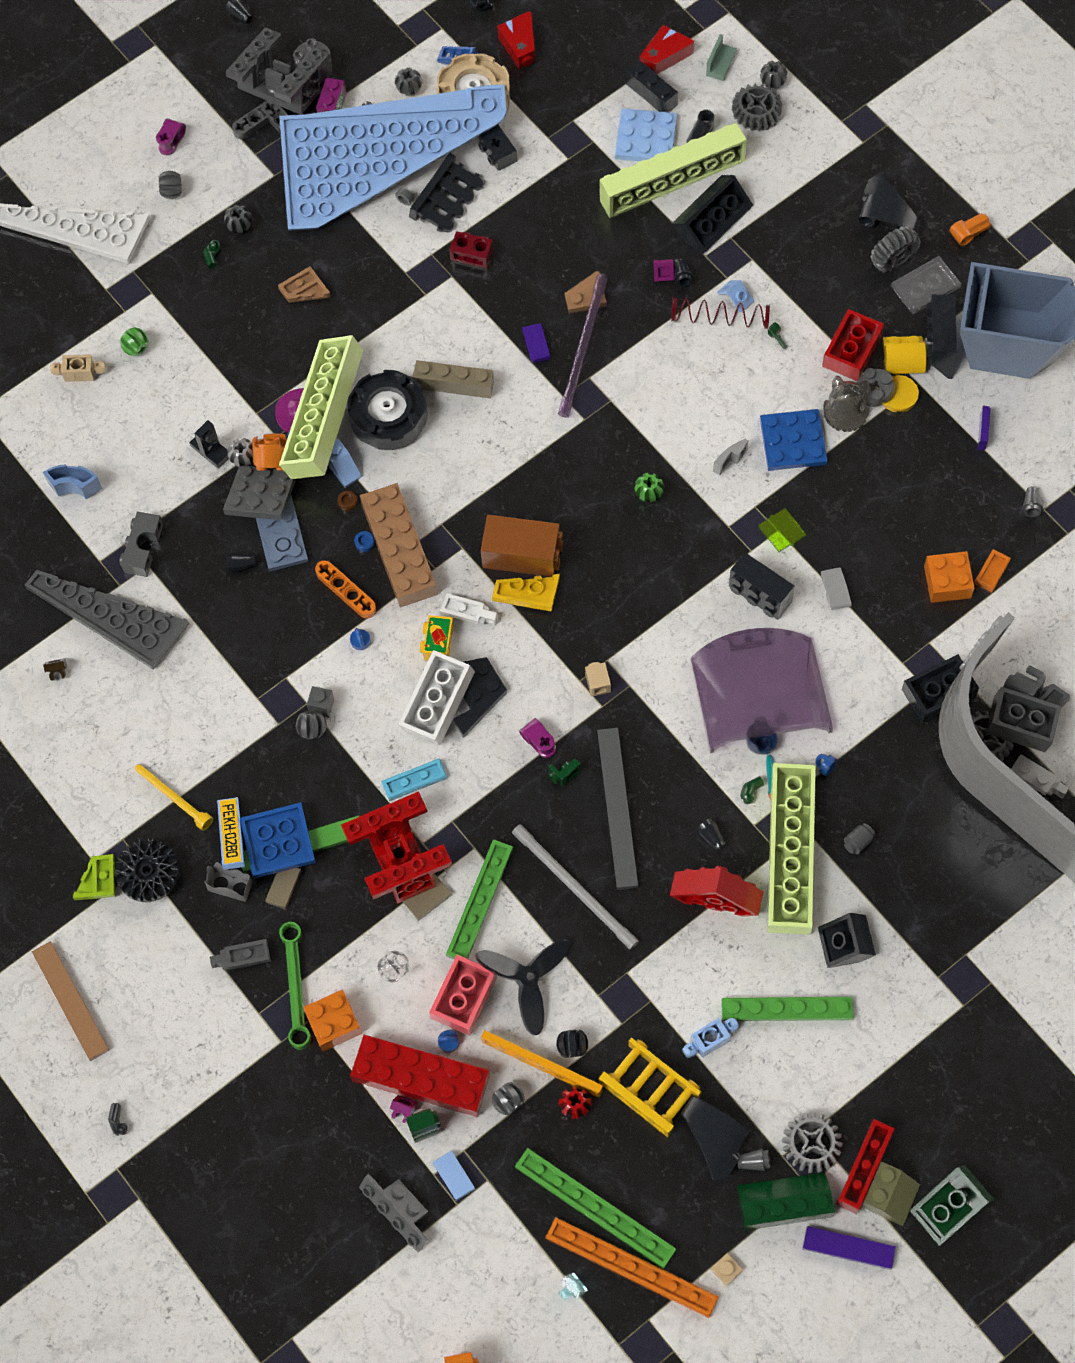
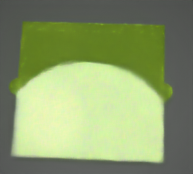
M786 509L781 510L774 516L770 515L769 519L758 525L778 553L790 545L794 546L795 542L806 536L805 532Z

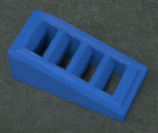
M442 46L437 62L449 65L452 63L455 55L457 57L463 54H478L475 47Z

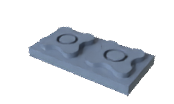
M290 496L282 520L256 518L269 572L308 562L292 496Z

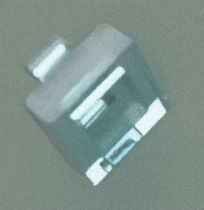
M571 1273L561 1280L565 1287L558 1294L565 1300L566 1298L569 1299L572 1295L574 1298L582 1297L588 1290L577 1276Z

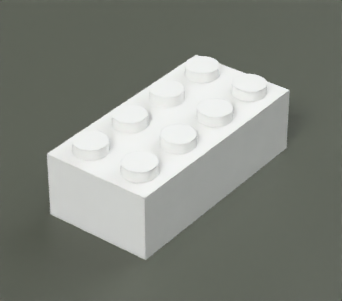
M433 650L398 725L404 731L441 745L475 673L473 668L466 663Z

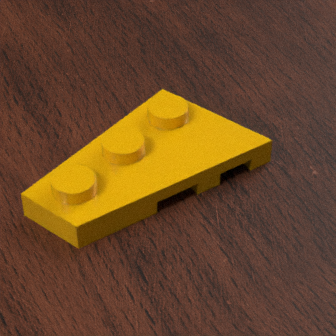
M560 574L547 578L534 576V579L526 580L521 578L496 580L492 601L552 612Z

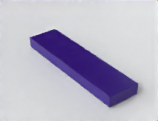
M807 1226L802 1250L891 1270L896 1246Z

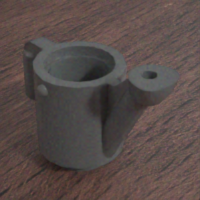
M1029 665L1026 673L1036 677V681L1020 672L1008 676L1004 683V688L1034 698H1040L1044 687L1043 684L1046 680L1044 672Z

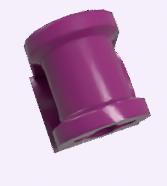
M169 118L164 120L161 129L156 135L159 152L162 155L167 156L174 153L185 135L186 125L184 123Z
M532 719L519 730L522 738L541 757L550 758L555 754L554 738L538 719Z

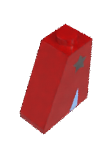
M530 11L497 26L499 40L519 69L535 62L532 16Z
M662 25L640 55V61L653 72L659 74L694 53V40Z

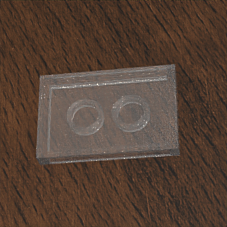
M938 256L891 283V287L909 310L915 314L925 308L927 302H931L932 294L948 295L960 288L961 282L941 257Z

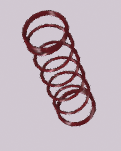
M673 297L671 316L672 322H676L679 319L684 303L687 300L690 320L694 324L699 316L703 302L705 301L708 321L710 325L714 324L720 306L723 303L726 321L728 326L730 327L734 322L736 313L741 304L744 321L747 328L750 327L757 307L760 306L764 329H768L770 305L768 304L766 305L765 322L762 306L758 304L755 307L751 321L747 326L744 306L740 302L736 308L732 322L729 325L726 305L724 301L720 302L714 320L711 323L707 301L704 299L701 302L697 316L693 322L690 305L687 298L684 299L678 317L676 319L677 297Z

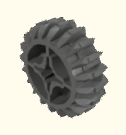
M754 83L752 87L747 84L746 89L741 87L740 92H736L732 100L733 117L737 119L738 124L743 123L744 128L750 127L751 131L753 128H757L759 132L761 127L766 130L768 125L773 127L774 122L779 120V116L782 113L780 95H777L776 89L771 90L770 86L765 88L763 83L760 86ZM745 103L747 104L746 109L743 108V105ZM768 105L771 107L769 111L766 109Z
M902 226L899 229L896 228L893 232H889L882 240L878 241V244L874 246L870 257L874 266L882 272L891 271L901 266L917 252V249L920 247V238L916 231L908 226Z

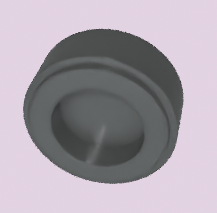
M402 187L395 193L396 199L404 205H411L415 199L409 190Z

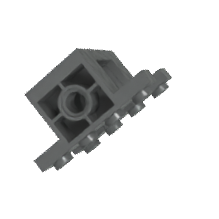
M265 27L226 70V77L236 80L239 89L302 115L320 94V69L329 60V53L313 47L302 60L298 61V67L291 74V66L275 59L272 66V50L281 41V34Z

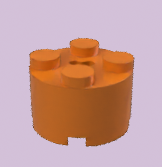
M264 434L263 439L258 440V436L252 439L253 463L256 465L257 470L264 471L268 468H276V470L283 471L279 464L287 442L285 434Z

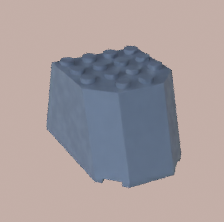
M971 262L960 326V335L970 369L1029 379L1054 363L1075 342L1074 281L1068 277Z

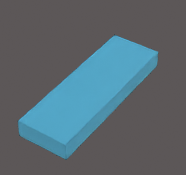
M438 758L385 779L381 783L388 800L392 801L447 779V775Z

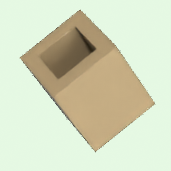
M594 662L586 666L585 676L591 697L610 693L611 683L605 662Z

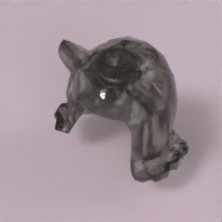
M835 376L829 399L825 400L823 405L824 418L829 426L835 428L836 431L851 432L861 428L866 423L870 412L869 408L866 407V395L869 391L868 381L860 383L843 381L840 376Z

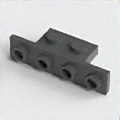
M369 1174L366 1175L359 1186L363 1194L373 1202L378 1211L391 1222L393 1228L400 1232L411 1247L417 1252L421 1251L428 1239L415 1224L424 1218L428 1211L399 1179L383 1190Z

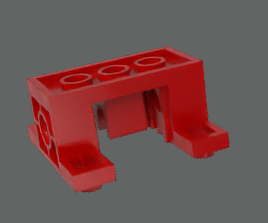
M419 791L341 824L349 846L368 838L382 871L364 878L373 899L392 892L397 904L435 888L436 884L433 873L452 866L444 844L421 853L412 834L408 820L428 812ZM399 854H404L403 858L397 859L395 857Z

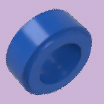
M362 531L355 536V546L359 551L369 552L374 548L375 540L370 532Z

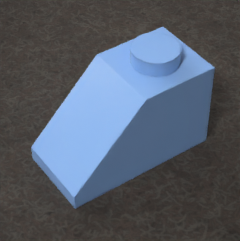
M337 438L328 466L346 488L362 477L349 452Z

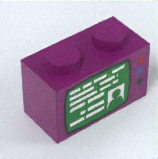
M326 77L316 106L317 113L342 109L346 97L343 80Z

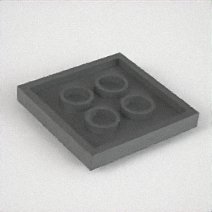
M240 466L223 508L224 514L282 520L296 479H291L284 470L279 471L268 468L267 470L259 471L256 467Z

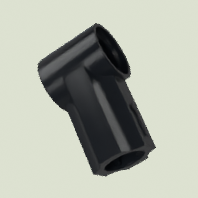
M705 109L698 113L697 121L686 140L687 143L692 139H698L712 132L714 128V113Z

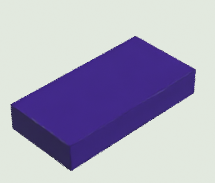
M541 323L522 327L531 363L549 360L550 353Z
M983 405L981 410L978 450H985L987 447L990 406Z

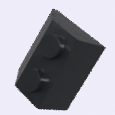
M848 913L818 927L827 968L860 963L876 956L866 915Z

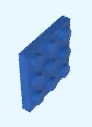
M819 409L760 415L768 471L827 465Z
M301 802L240 818L254 879L316 863Z

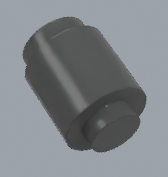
M868 824L858 825L844 838L846 850L852 854H859L873 841L875 832Z

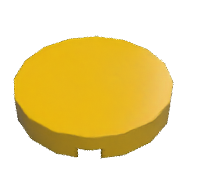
M892 376L896 388L895 393L888 402H882V405L892 412H907L917 403L918 387L912 379L906 376Z

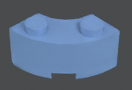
M64 464L51 467L43 472L47 483L58 496L66 493H76L87 499L102 489L98 477L82 466L75 467Z

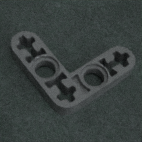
M265 101L233 123V134L238 139H244L269 122L281 134L280 124L277 121L280 119V116H288V114L281 106ZM269 108H270V109H274L275 115L273 114V112H272L271 110H268V109H269ZM253 117L261 118L259 122L254 123L251 121Z

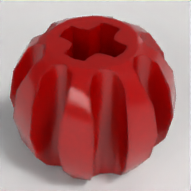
M572 1086V1092H568L565 1089L561 1093L565 1098L559 1099V1107H565L562 1113L566 1117L569 1114H573L572 1119H579V1113L585 1116L589 1112L585 1107L591 1106V1099L585 1098L589 1093L585 1089L578 1092V1086ZM575 1099H578L579 1104L576 1103L575 1106H572L571 1102H574Z

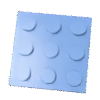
M621 108L615 159L640 162L648 160L659 153L671 150L674 143L677 113Z

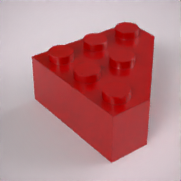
M716 866L714 869L702 867L700 870L685 869L684 871L675 872L670 896L684 904L706 905V909L720 912L723 909L728 912H735L734 915L746 917L759 916L764 891L756 888L754 883L742 880L741 876L731 874L727 868Z

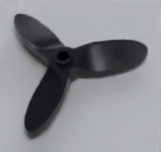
M558 940L545 947L527 966H523L505 955L484 950L475 954L476 960L485 969L497 976L515 981L519 986L518 1003L520 1014L526 1030L533 1036L541 1032L544 1024V1006L542 994L538 986L539 978L551 971L565 957L570 947L569 940Z

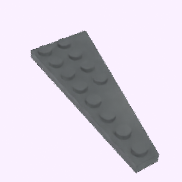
M36 570L25 584L26 589L153 670L189 625V621L185 618L181 619L167 612H159L152 607H144L135 604L133 601L109 593L105 594L91 587L80 586L76 582H68Z

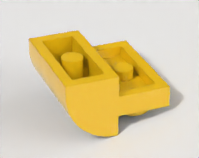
M922 336L883 337L886 371L890 374L925 373L926 346Z

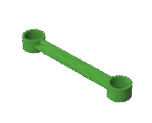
M287 922L281 926L279 934L285 944L292 1017V1029L288 1034V1039L292 1047L303 1050L310 1045L311 1035L305 1027L298 948V943L302 939V932L298 924ZM296 928L298 935L295 939H284L283 934L286 929ZM297 1031H304L308 1035L307 1040L303 1044L293 1043L292 1037Z

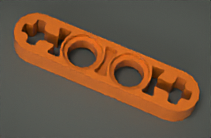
M325 560L317 563L315 571L318 579L356 613L366 619L372 618L376 614L375 602L333 564ZM322 568H323V569H327V568H328V572H329V574L331 575L330 579H329V575H328L327 573H325V572L322 573V572H321V569H322ZM337 579H342L344 584L341 587H335L333 582ZM350 592L358 593V597L355 600L348 599L347 595ZM362 601V603H363L366 607H369V606H370L371 610H370V611H368V610H365V611H364L363 606L360 604V602Z

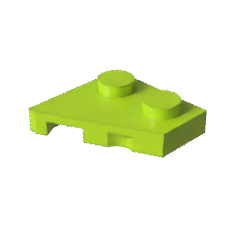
M113 854L91 857L88 869L81 878L82 882L77 892L73 894L74 900L115 897V856Z

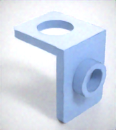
M731 280L717 291L719 295L728 294L736 308L741 302L745 310L754 302L741 280ZM741 304L738 308L739 312H743Z

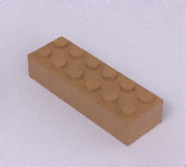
M398 483L360 495L365 516L399 607L401 608L438 595L435 580Z

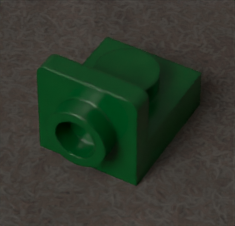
M574 758L571 762L567 761L563 764L560 772L550 764L548 766V776L555 784L559 783L564 787L581 772V764Z

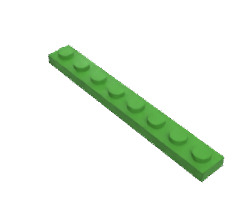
M527 1148L516 1164L515 1168L661 1268L664 1269L675 1253L676 1248Z

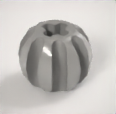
M235 439L233 444H229L227 452L231 463H234L237 467L251 465V461H253V447L249 439Z

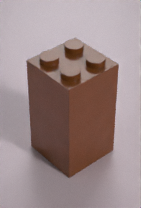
M487 515L481 546L482 567L553 577L555 570H559L560 566L559 555L563 548V532L560 531L558 523Z

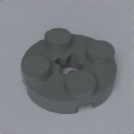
M873 368L866 369L855 386V392L859 400L869 407L879 406V403L888 402L893 397L896 389L894 379L888 371ZM874 385H878L880 387L879 389L876 388L874 389V391H872V387Z

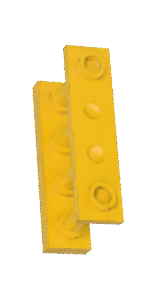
M631 1038L629 1040V1047L632 1048L631 1052L613 1074L610 1073L608 1075L604 1071L599 1077V1083L661 1133L669 1137L674 1129L672 1119L691 1095L698 1099L700 1098V1087L692 1080H685L649 1052L647 1045L641 1040L635 1041ZM641 1055L650 1063L631 1087L625 1088L620 1084V1078L636 1058ZM657 1068L667 1077L648 1101L645 1100L643 1102L637 1097V1092ZM673 1082H675L684 1091L669 1110L660 1116L654 1111V1106Z

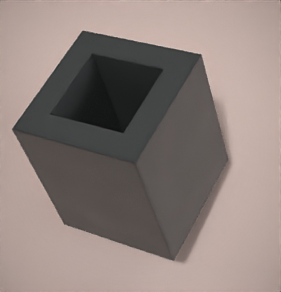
M312 686L307 701L308 711H317L322 713L324 717L329 718L334 703L332 690Z

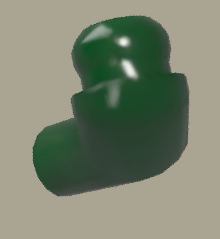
M212 240L203 251L208 268L217 266L215 256L220 249V242L217 240Z
M760 776L746 782L742 786L740 797L743 799L744 804H751L754 801L752 796L754 790L764 786Z

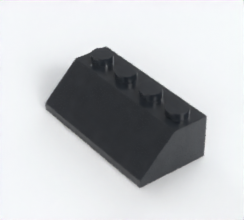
M721 175L671 224L681 239L701 254H704L753 204L735 175Z

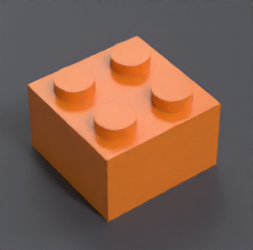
M967 552L926 557L924 569L931 603L969 599L972 597L974 583Z
M343 989L303 1007L322 1052L362 1034Z

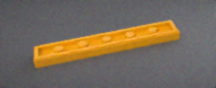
M486 1030L481 1035L482 1043L572 1086H578L581 1090L585 1089L591 1095L600 1097L603 1091L602 1085Z

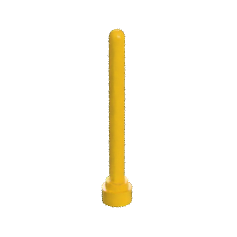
M141 764L135 766L136 772L193 817L199 829L205 831L211 826L213 817L208 813L197 811Z

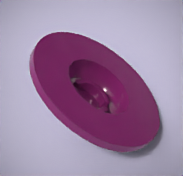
M304 388L287 392L276 405L275 417L277 423L287 433L291 430Z

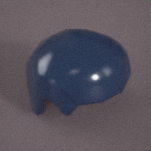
M754 723L748 727L746 742L748 748L753 753L768 755L776 749L778 737L769 725L759 726L758 723Z

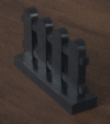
M449 153L413 203L409 212V218L415 221L420 216V221L425 222L427 220L435 225L440 233L442 230L445 232L453 230L454 223L450 220L451 217L461 218L464 213V209L460 204L462 202L464 204H471L474 196L470 190L478 191L483 187V180L479 178L480 174L476 172L474 175L463 168L464 165L462 163L457 165L455 163L456 156L452 153ZM455 178L467 185L465 189L453 182ZM445 192L456 198V202L443 196ZM435 207H438L441 210L445 211L447 214L446 216H443L433 209Z

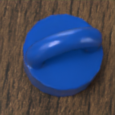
M356 628L350 635V643L354 649L364 650L370 645V635L367 631Z
M819 754L816 757L815 763L819 768V772L824 776H828L835 768L837 759L832 755Z
M446 1030L438 1036V1046L443 1052L451 1053L459 1047V1037L454 1031Z

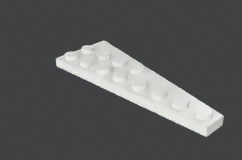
M0 204V226L128 264L150 220V216L147 213L136 215L132 214V212L120 214L114 211L105 213L90 209L67 208V210H58L56 207L43 209L38 208V206L27 208L12 204Z

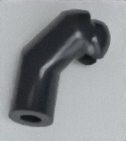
M112 1103L108 1117L111 1130L116 1136L125 1135L127 1133V1124H120L119 1120L122 1106L119 1103Z

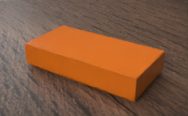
M993 549L974 584L992 593L1011 558Z

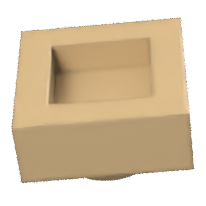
M726 1253L711 1268V1271L727 1287L743 1269Z

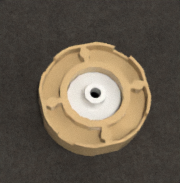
M485 54L459 55L452 59V63L445 68L442 67L437 76V94L485 85L504 84L507 112L510 105L509 74L504 66L501 67L495 62V58Z

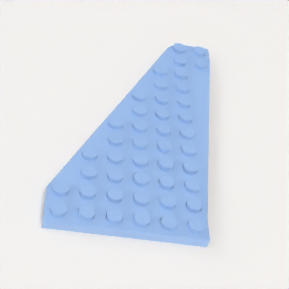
M485 85L465 90L320 113L280 116L288 231L319 229L500 124L506 114L505 85Z

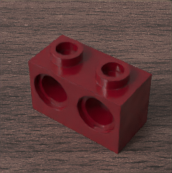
M456 231L449 249L450 260L487 269L493 252V240L485 236H475L468 232Z

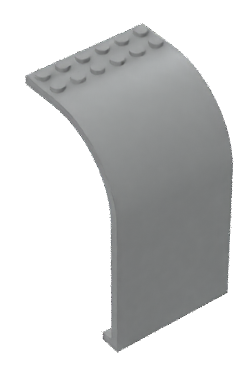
M1008 612L1004 617L1000 615L993 622L989 630L983 633L963 664L959 667L961 671L947 691L940 710V745L950 770L960 784L1075 883V824L1001 762L986 747L976 731L970 714L969 687L972 674L990 654L1015 619Z

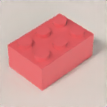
M456 955L429 1011L430 1018L470 1036L497 980V975L476 962Z

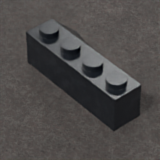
M932 294L931 302H927L926 314H930V316H927L926 327L930 328L927 331V342H930L927 347V356H931V365L946 378L952 379L957 355L955 295Z

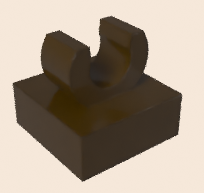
M66 658L48 661L43 664L45 673L50 672L49 678L51 681L55 680L54 672H59L61 678H65Z

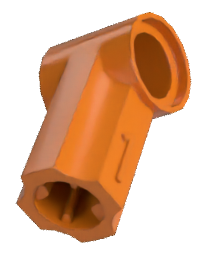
M980 213L965 222L963 220L957 221L951 226L949 231L959 245L964 246L971 242L974 236L990 229L991 224L987 215Z

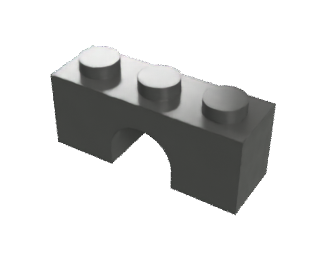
M137 511L135 518H132L130 536L126 537V549L121 554L119 561L124 573L148 577L153 559L149 551L142 550L140 547L146 541L158 542L163 527L160 515Z

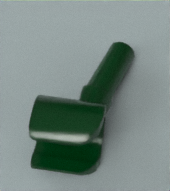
M774 322L768 329V335L775 338L781 347L785 349L787 345L778 334L781 331V327Z

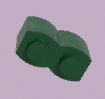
M430 1108L405 1117L414 1143L439 1134L438 1129L442 1128L436 1110L432 1112Z

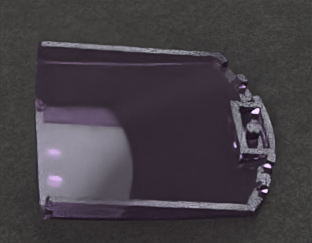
M746 629L715 639L691 657L690 660L710 753H714L715 749L732 741L810 728L827 730L828 733L833 732L823 683L810 637L785 629Z

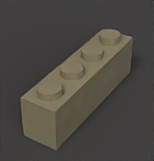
M416 360L413 378L421 385L422 390L491 399L494 385L493 370Z

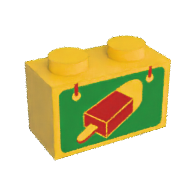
M428 615V621L423 624L425 640L420 643V653H423L424 660H429L433 650L449 656L454 628L452 617Z

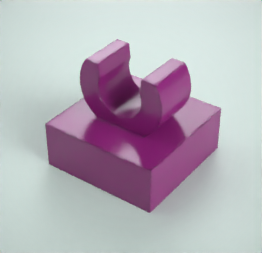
M673 259L654 261L655 281L674 280Z
M397 1095L392 1100L390 1109L394 1110L392 1112V1119H395L398 1113H402L404 1115L403 1123H406L405 1117L413 1114L418 1102Z

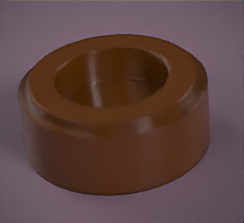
M344 491L339 494L337 501L341 510L349 512L357 507L358 500L354 492Z

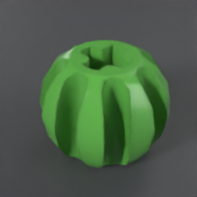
M133 327L123 333L120 344L126 354L135 357L141 355L148 348L149 339L145 331Z
M644 473L643 477H638L635 482L636 486L634 489L636 495L640 496V500L644 502L646 500H649L650 503L655 502L656 498H660L664 492L663 481L655 473L653 475Z

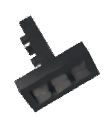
M207 420L194 433L195 437L189 444L219 469L229 459L228 449L219 443L214 424Z

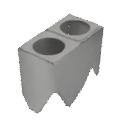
M218 862L215 863L214 867L207 866V880L205 884L208 891L246 902L253 883L249 874H244L239 870H223V866ZM218 877L226 878L228 881L227 888H214V880ZM239 882L246 884L243 896L233 891V887Z

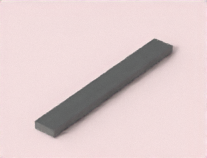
M618 728L597 730L616 886L617 890L638 888Z

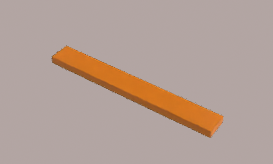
M556 1217L546 1236L547 1240L708 1319L719 1298Z

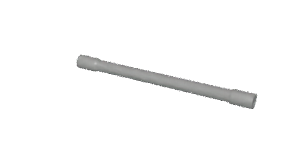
M521 824L512 831V834L524 846H527L587 905L629 950H632L639 943V940L590 895Z

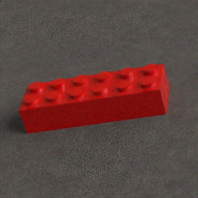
M363 1034L350 1077L353 1082L478 1118L489 1082L490 1072L488 1069Z

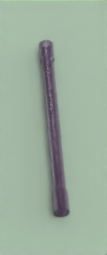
M598 274L596 277L566 390L559 407L558 415L568 418L571 412L573 397L601 298L608 281V277L603 274Z

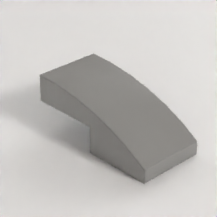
M748 440L738 441L722 452L714 461L713 472L720 475L730 461L738 464L748 450Z
M841 568L821 571V579L826 589V597L831 610L850 607L851 600Z

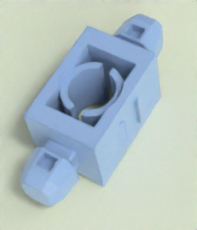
M718 1018L691 1034L692 1043L689 1042L685 1045L682 1051L687 1058L697 1055V1052L703 1058L728 1043L731 1038L729 1032L732 1034L739 1025L735 1018L724 1021V1024ZM707 1034H717L716 1040L714 1042H708L706 1040L703 1044L705 1036Z

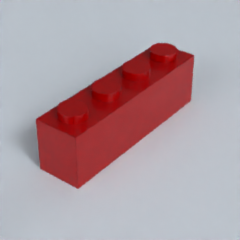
M875 1119L873 1120L836 1205L857 1215L894 1128Z

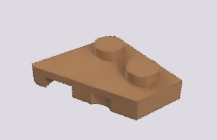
M311 267L306 268L278 285L280 292L289 303L330 297V292Z
M599 271L593 273L565 293L568 313L606 307V299Z

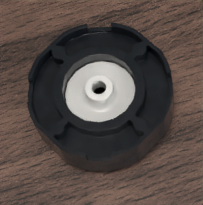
M386 369L383 370V373L364 376L357 382L348 397L347 409L353 432L359 440L379 450H395L409 445L417 439L427 423V404L421 385L414 378L397 370Z

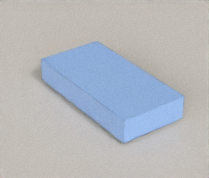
M452 1150L433 1162L456 1201L475 1190Z

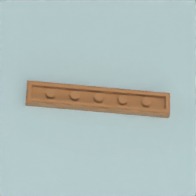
M49 941L33 950V956L88 1059L92 1061L108 1052V1046L52 942Z

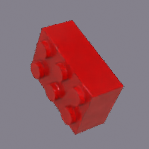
M848 309L824 354L822 367L858 381L882 336L884 324Z

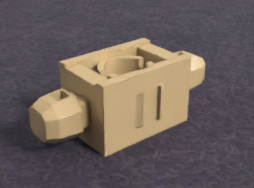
M91 354L62 355V364L60 362L51 364L50 371L53 375L62 374L65 382L94 381V373L101 374L106 372V364L102 361H95L94 363Z

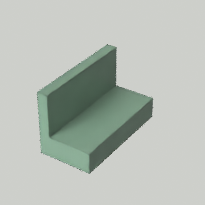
M723 34L719 35L707 61L706 76L724 81L737 49L723 44Z

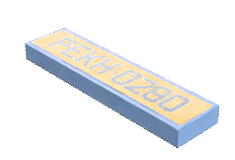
M236 797L217 800L223 870L245 867L239 799Z

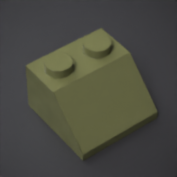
M880 1162L861 1207L903 1226L920 1184L903 1171Z

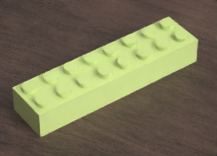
M737 123L726 125L720 130L709 132L698 139H692L684 145L675 146L667 152L659 153L648 160H642L631 167H625L612 175H606L600 179V202L609 218L743 163L745 162L747 139Z
M353 336L319 340L279 464L291 479L325 475L363 354L362 347Z
M773 763L767 933L810 935L812 930L816 765Z

